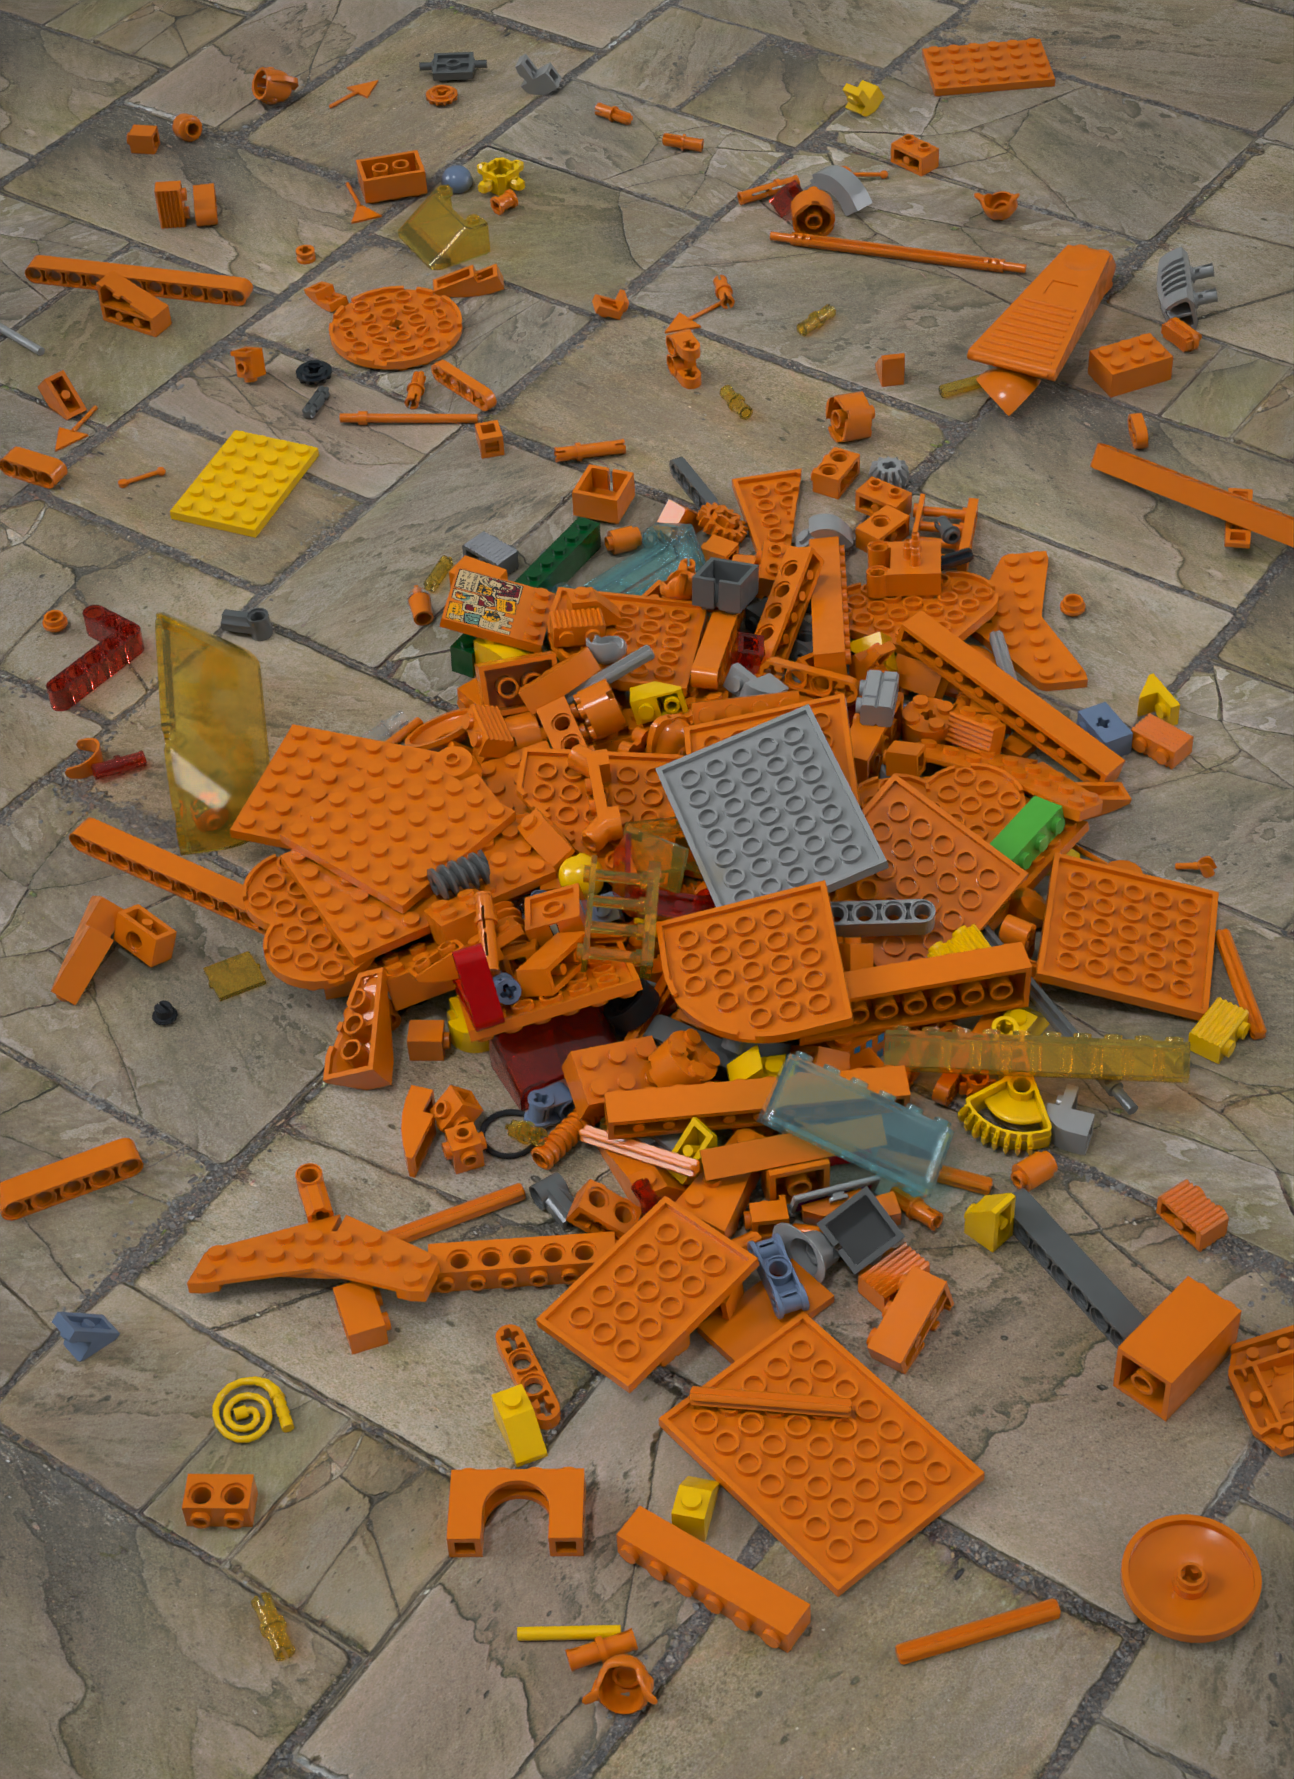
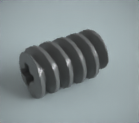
M480 849L477 854L474 852L469 853L467 859L463 856L459 857L457 863L451 860L447 862L446 866L440 864L437 866L436 871L433 868L427 869V877L436 896L440 894L444 900H449L448 891L451 890L456 897L460 886L465 890L469 889V883H472L476 889L480 888L479 879L481 878L486 885L490 884V868L486 856Z

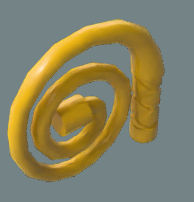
M257 1376L245 1377L228 1383L217 1394L212 1406V1417L215 1427L226 1439L236 1443H250L257 1440L269 1429L273 1418L272 1407L266 1398L257 1393H240L231 1398L223 1409V1418L226 1425L235 1432L246 1433L258 1425L260 1413L253 1406L246 1407V1405L234 1408L236 1421L249 1417L248 1414H253V1420L249 1424L238 1425L231 1418L233 1406L239 1401L247 1399L255 1400L262 1404L266 1416L264 1423L255 1433L250 1435L238 1436L229 1432L222 1424L219 1407L224 1397L231 1390L240 1386L256 1385L264 1388L269 1393L274 1408H276L275 1411L277 1417H279L278 1420L282 1431L287 1433L294 1429V1423L289 1414V1408L286 1405L285 1394L279 1386L266 1378Z

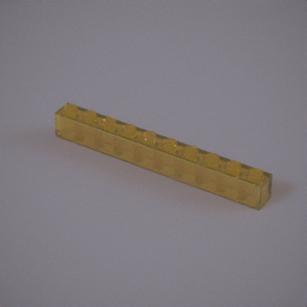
M901 1025L893 1026L892 1030L885 1031L884 1066L905 1065L906 1072L1188 1083L1190 1078V1042H1183L1184 1038L1171 1036L1166 1037L1165 1041L1153 1040L1152 1036L1138 1035L1133 1040L1122 1039V1035L1106 1034L1104 1038H1092V1035L1089 1033H1075L1073 1037H1061L1059 1032H1044L1043 1036L1031 1035V1032L1024 1030L1013 1031V1035L1001 1034V1031L996 1029H985L983 1033H970L971 1030L967 1028H954L952 1032H940L938 1027H923L922 1031H910V1027Z

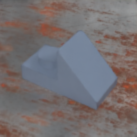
M57 1312L52 1320V1323L60 1331L61 1337L65 1339L64 1346L79 1362L98 1352L116 1340L120 1335L117 1329L102 1314Z

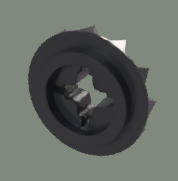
M320 360L307 361L296 369L297 379H299L300 383H307L308 386L326 383V380L331 378L332 373L330 364Z

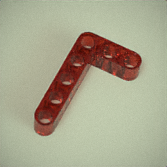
M101 605L86 607L82 614L87 635L99 641V643L47 682L46 689L51 708L55 711L70 709L138 657L145 649L141 628L138 624Z

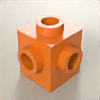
M453 1085L447 1088L430 1109V1112L434 1114L436 1126L442 1132L456 1125L475 1122L484 1111L472 1091Z
M473 1121L444 1130L446 1142L441 1143L446 1161H451L456 1174L485 1166L483 1150L487 1149L486 1139L482 1131L477 1132Z

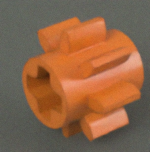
M973 1068L968 1074H962L959 1094H966L967 1098L995 1083L996 1079H989V1071Z

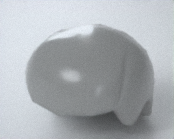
M596 635L593 642L586 638V646L589 647L599 664L610 665L619 661L626 654L627 644L619 636L600 637Z

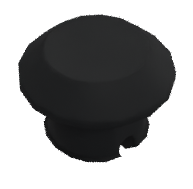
M163 1000L154 1006L155 1011L152 1014V1019L158 1025H168L177 1019L178 1013L169 1001Z

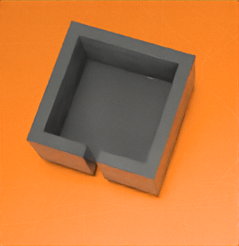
M711 557L692 577V605L700 606L704 610H713L719 607V610H723L728 614L741 613L758 594L759 565Z
M867 1186L817 1223L833 1247L840 1243L842 1248L837 1252L854 1274L858 1273L905 1237Z

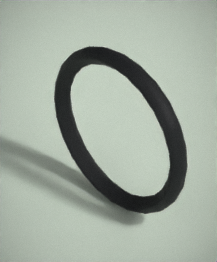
M505 1109L495 1112L484 1120L479 1132L482 1131L485 1136L486 1128L493 1120L505 1115L524 1117L525 1111ZM535 1129L534 1140L527 1148L521 1151L502 1153L494 1150L488 1144L487 1149L484 1150L492 1156L502 1159H516L525 1156L540 1142L541 1129Z

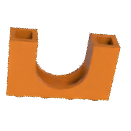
M568 1466L560 1469H542L540 1467L509 1469L499 1467L496 1469L464 1468L462 1470H451L446 1538L449 1557H483L485 1523L489 1514L498 1505L514 1499L531 1500L541 1505L549 1515L548 1541L550 1556H584L586 1506L584 1468Z

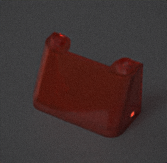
M588 1006L581 1008L578 1013L570 1016L562 1014L552 1017L549 1022L537 1025L533 1023L523 1026L520 1031L515 1033L503 1032L494 1035V1038L489 1040L488 1044L491 1067L518 1108L526 1111L529 1109L528 1095L530 1092L565 1079L561 1066L570 1051L616 1043L618 1041L603 1014L601 1006Z

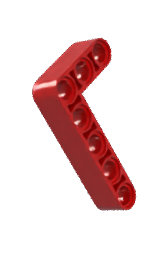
M478 943L453 951L452 957L459 978L452 981L476 1032L505 1023L482 944Z

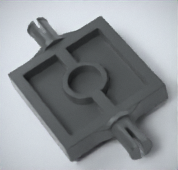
M473 52L434 53V59L431 62H419L420 71L432 70L433 81H466L473 79L475 68H487V59L475 60Z

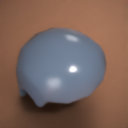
M453 165L445 169L441 178V186H443L444 191L454 194L463 193L473 185L470 171L461 165Z

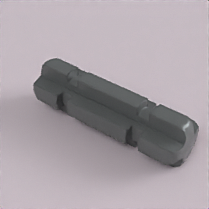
M319 386L302 409V416L305 419H313L329 397L330 393L327 386Z

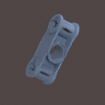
M774 1233L772 1238L756 1243L753 1240L747 1242L748 1252L758 1258L759 1266L756 1270L769 1296L776 1317L782 1319L784 1314L800 1309L803 1311L809 1310L807 1293L796 1275L779 1233Z

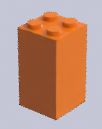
M1187 1276L1118 1347L1113 1386L1164 1421H1167L1231 1354V1344L1236 1343L1242 1310L1237 1308L1231 1301L1225 1300L1212 1292L1205 1284Z

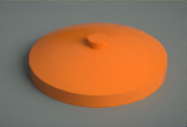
M1178 1514L1156 1519L1136 1532L1126 1546L1122 1558L1121 1586L1129 1607L1149 1628L1174 1640L1189 1643H1207L1224 1639L1236 1633L1248 1623L1259 1603L1262 1576L1253 1550L1234 1530L1207 1517Z

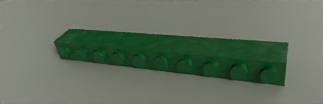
M578 517L515 582L534 588H544L556 594L558 587H563L601 548L600 523L588 518ZM463 633L450 646L453 672L471 678L476 677L473 641L478 637Z

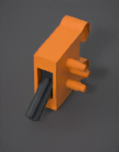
M917 531L912 532L911 539L907 538L904 541H872L867 545V595L875 599L888 596L941 595L942 571L971 562L974 559L972 550L965 548L941 556V540L921 541Z

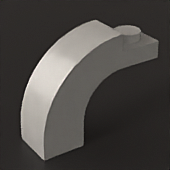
M838 165L827 166L812 174L811 184L804 188V190H807L809 187L815 186L820 190L832 193L838 200L845 216L873 203L861 181L852 172Z

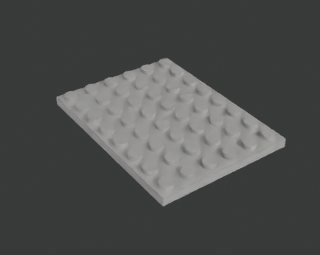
M809 704L655 768L715 907L823 880L826 881L828 892L830 893L889 868L887 860Z

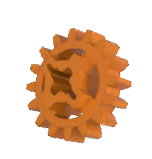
M707 502L706 505H702L696 517V520L699 521L698 525L704 527L703 532L711 536L714 534L737 543H742L748 531V528L745 526L746 522L740 520L741 516L733 513V509L729 510L723 504L718 506L715 502L712 505Z

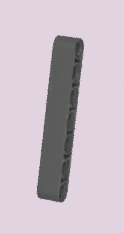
M1021 1188L1013 1192L1012 1194L1016 1196L1013 1235L1118 1350L1122 1342L1146 1318L1026 1189Z

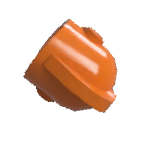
M261 67L254 75L252 92L255 98L268 105L276 104L287 100L292 90H296L299 86L298 79L273 67Z
M677 713L665 714L654 720L649 729L645 753L686 756L684 727L691 726L689 719L683 714Z

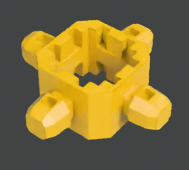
M500 157L488 163H479L477 165V172L482 175L483 180L478 184V191L483 194L491 192L498 196L503 195L508 189L522 191L525 189V181L520 178L519 173L524 169L523 161L517 159L510 161Z

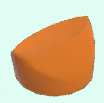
M1030 888L1018 889L1009 900L1008 913L1035 924L1036 928H1041L1043 926L1046 901L1035 890Z

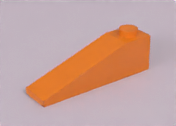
M381 967L360 972L357 975L346 1003L349 1007L344 1021H339L336 1031L339 1033L334 1046H329L326 1053L323 1075L325 1083L362 1090L392 1085L394 1054L386 969Z
M607 1126L601 1129L607 1131ZM637 1137L631 1138L640 1141ZM597 1147L627 1198L633 1204L643 1209L640 1219L664 1196L676 1202L690 1186L682 1185L664 1168Z

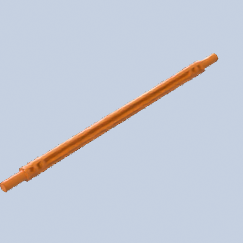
M771 231L770 240L788 242L790 245L1001 273L1004 271L1026 273L1027 267L1026 264L1005 262V259L796 232L787 234Z

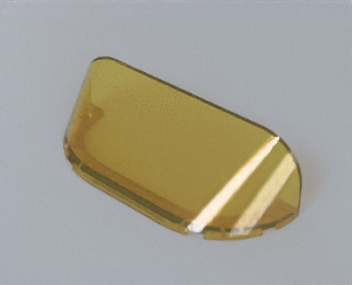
M157 612L155 634L161 728L165 740V763L171 804L176 818V834L181 856L241 846L250 841L231 838L230 829L270 763L259 661L252 652L242 646L165 612Z

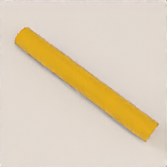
M621 1625L517 1627V1641L593 1640L594 1637L600 1635L602 1638L621 1633Z

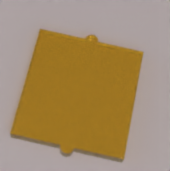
M249 951L203 968L209 980V988L214 989L220 1002L266 984V980L260 971V964L254 961Z

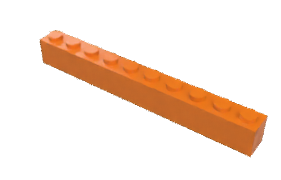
M839 536L809 539V546H812L824 560L811 596L814 667L847 675V665H851L852 661L844 545H839Z
M920 610L901 624L896 643L1083 782H1114L1119 777L1125 763L1122 757L925 612Z
M885 1065L878 1068H855L845 1071L828 1070L813 1074L797 1073L791 1076H766L758 1079H735L726 1082L708 1081L703 1084H677L671 1087H646L628 1091L615 1090L604 1093V1111L608 1140L683 1133L693 1117H697L710 1130L902 1113L909 1111L911 1093L905 1065Z

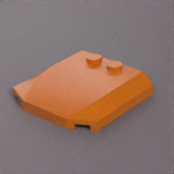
M1294 1325L1231 1344V1358L1228 1370V1382L1253 1436L1280 1457L1294 1453Z

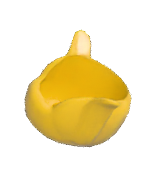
M579 853L566 859L560 866L558 878L561 887L579 883L586 900L596 896L601 891L604 884V872L601 864L595 858L585 853Z

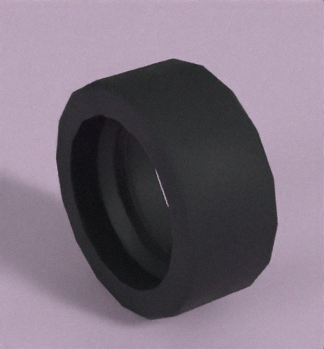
M639 977L643 990L637 991L634 996L629 998L617 997L608 1000V1003L603 1007L604 1016L620 1032L635 1030L644 1024L658 1007L660 1001L659 993L643 977Z

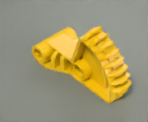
M1000 1016L992 1023L990 1042L991 1065L996 1069L999 1081L967 1097L965 1105L957 1114L959 1122H964L965 1131L972 1130L971 1135L973 1139L981 1137L983 1146L990 1142L992 1143L993 1151L1000 1146L1003 1147L1005 1154L1009 1149L1015 1150L1018 1156L1021 1150H1026L1030 1156L1033 1150L1050 1145L1052 1125L1030 1068L1019 1025L1012 1017ZM988 1107L996 1117L1005 1122L1016 1125L1039 1123L1041 1130L1032 1132L1006 1130L988 1122L977 1112Z

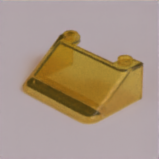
M448 184L438 186L398 230V237L431 270H443L490 253L488 223L477 214H470L464 220L453 210L451 201L453 189Z

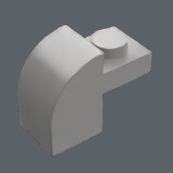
M527 54L519 57L515 66L519 76L524 78L521 87L529 94L546 95L557 89L562 79L551 63L537 69Z
M817 514L809 518V528L802 530L796 536V547H809V539L839 536V545H844L846 550L853 545L852 529L838 516Z
M739 663L731 666L723 684V687L736 697L789 690L788 686L771 673L757 678Z
M1067 1084L1064 1095L1058 1094L1055 1104H1047V1114L1052 1125L1050 1141L1062 1150L1085 1156L1093 1135L1095 1114L1076 1110L1079 1087Z

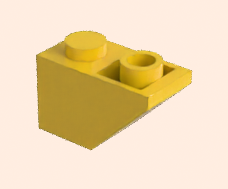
M654 681L630 688V705L637 725L652 722L665 714H683L688 712L681 686Z

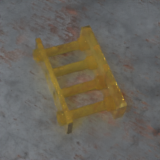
M592 855L590 866H584L583 882L588 883L583 943H577L576 960L581 961L580 972L587 971L588 959L632 962L634 966L639 967V978L650 979L654 959L661 862L649 861L648 871H642V874L596 869L597 855ZM595 881L640 885V888L646 889L645 897H640L639 900L594 895ZM593 906L638 911V914L644 915L643 923L628 925L592 921ZM592 932L636 937V940L642 941L641 949H636L634 952L589 947L590 935Z

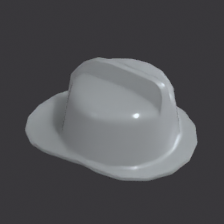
M782 1222L775 1225L772 1234L779 1233L789 1259L793 1258L820 1283L825 1278V1271L839 1259L840 1255L820 1231L813 1230L802 1233L796 1227Z

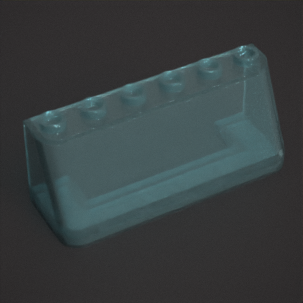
M797 1051L795 1055L788 1054L757 1122L782 1134L790 1133L876 1175H880V1177L895 1183V1186L915 1197H922L923 1200L930 1198L955 1131L950 1129L952 1124L940 1117L935 1116L934 1120L924 1116V1110L915 1105L907 1103L906 1107L895 1102L896 1097L890 1093L880 1090L877 1094L867 1089L869 1084L858 1078L852 1077L851 1081L839 1076L841 1071L833 1066L824 1064L822 1068L812 1063L813 1058L803 1052Z

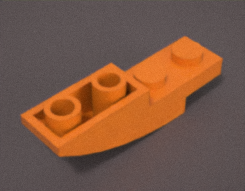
M511 917L499 919L497 921L498 924L495 926L498 961L505 959L500 948L524 933L519 923ZM478 934L471 937L465 946L457 939L445 941L430 956H423L413 963V967L407 971L417 982H442L458 979L459 976L452 952L478 944Z

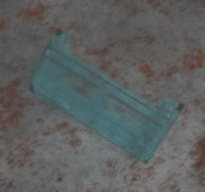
M656 522L643 532V549L581 587H593L595 590L602 592L641 596L658 580H667L668 576L678 569L681 560L687 558L688 566H690L689 560L693 559L696 563L695 572L706 561L692 524ZM560 582L549 588L548 591L556 595L558 587H572L567 583Z

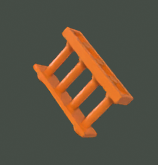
M920 494L919 503H914L913 507L915 522L912 532L917 531L919 535L921 531L940 533L935 528L934 522L923 521L924 516H946L952 519H961L960 524H952L959 528L961 537L954 544L945 543L942 538L920 536L921 541L941 540V548L955 549V551L970 548L972 550L978 519L979 499L969 498L967 507L951 509L925 506V494ZM969 562L954 568H957V571L968 572Z

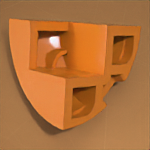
M999 367L991 368L976 378L981 387L1008 416L1029 397L1041 382V379L1038 377Z

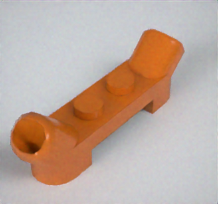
M578 744L569 751L567 761L569 768L588 777L584 781L586 794H592L593 798L588 800L590 815L596 816L582 831V841L589 850L599 852L609 841L623 839L621 817L618 806L607 807L603 782L612 781L607 749L593 751Z

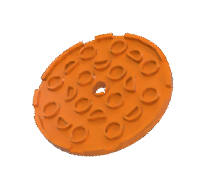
M389 286L361 293L351 298V303L348 305H341L333 314L332 322L329 323L331 344L335 351L344 359L363 367L385 370L398 369L401 371L407 370L410 367L427 365L446 354L456 345L463 330L462 315L454 301L446 295L438 296L434 294L432 289L418 286L416 290L404 289V286Z

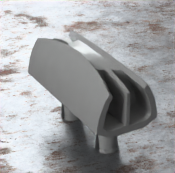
M1182 247L1176 248L1160 258L1157 272V292L1166 322L1173 317H1177L1196 330L1198 306L1218 302L1216 288L1196 293L1194 291V283L1198 279L1215 277L1212 262L1192 267L1188 253Z

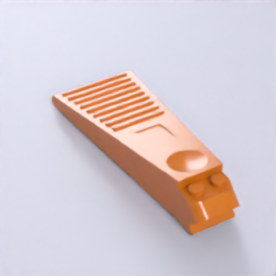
M1068 244L970 347L967 359L1055 382L1103 297L1113 286L1112 278L1116 270L1113 255L1104 249L1088 248V246L1083 244L1075 246Z

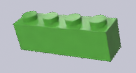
M1034 796L993 839L990 845L1022 869H1028L1036 857L1045 851L1048 844L1063 831L1065 820L1062 806Z

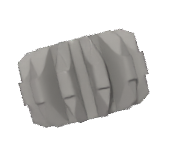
M879 457L878 461L872 462L869 478L873 476L903 489L906 488L908 483V466L904 460H899L898 457Z

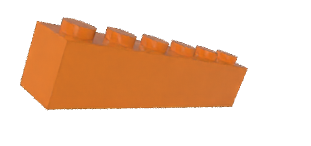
M640 1505L616 1534L618 1553L626 1562L630 1564L636 1563L646 1569L653 1578L659 1581L665 1580L672 1584L685 1597H694L702 1602L712 1613H721L731 1619L739 1629L753 1632L772 1648H780L789 1653L811 1622L809 1603Z

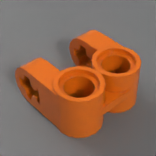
M690 329L667 335L666 346L669 354H667L666 360L671 375L686 389L700 387L701 372L696 366V359L701 355L699 341Z

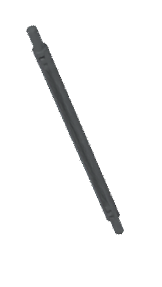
M988 925L981 932L991 947L1004 944ZM1031 977L1030 1001L1091 1072L1096 1081L1105 1089L1106 1093L1111 1097L1114 1096L1129 1115L1134 1114L1138 1110V1106L1124 1091L1122 1082L1117 1079V1076L1111 1072V1069L1101 1060Z

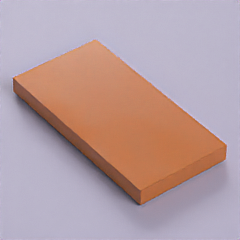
M791 1258L792 1266L800 1283L804 1286L809 1300L810 1308L804 1312L810 1318H814L834 1303V1295ZM759 1281L744 1292L729 1321L712 1315L702 1322L697 1329L698 1333L712 1347L733 1364L803 1312V1310L800 1309L784 1314V1318L778 1319L773 1311L762 1281Z

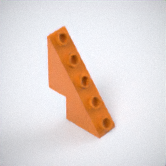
M102 896L91 897L51 989V992L56 994V997L63 1002L68 1001L73 1005L77 1004L114 941L110 937L115 930L117 914L124 909Z

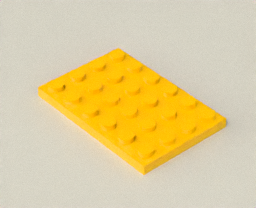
M235 430L170 510L171 519L256 538L319 456L318 448Z

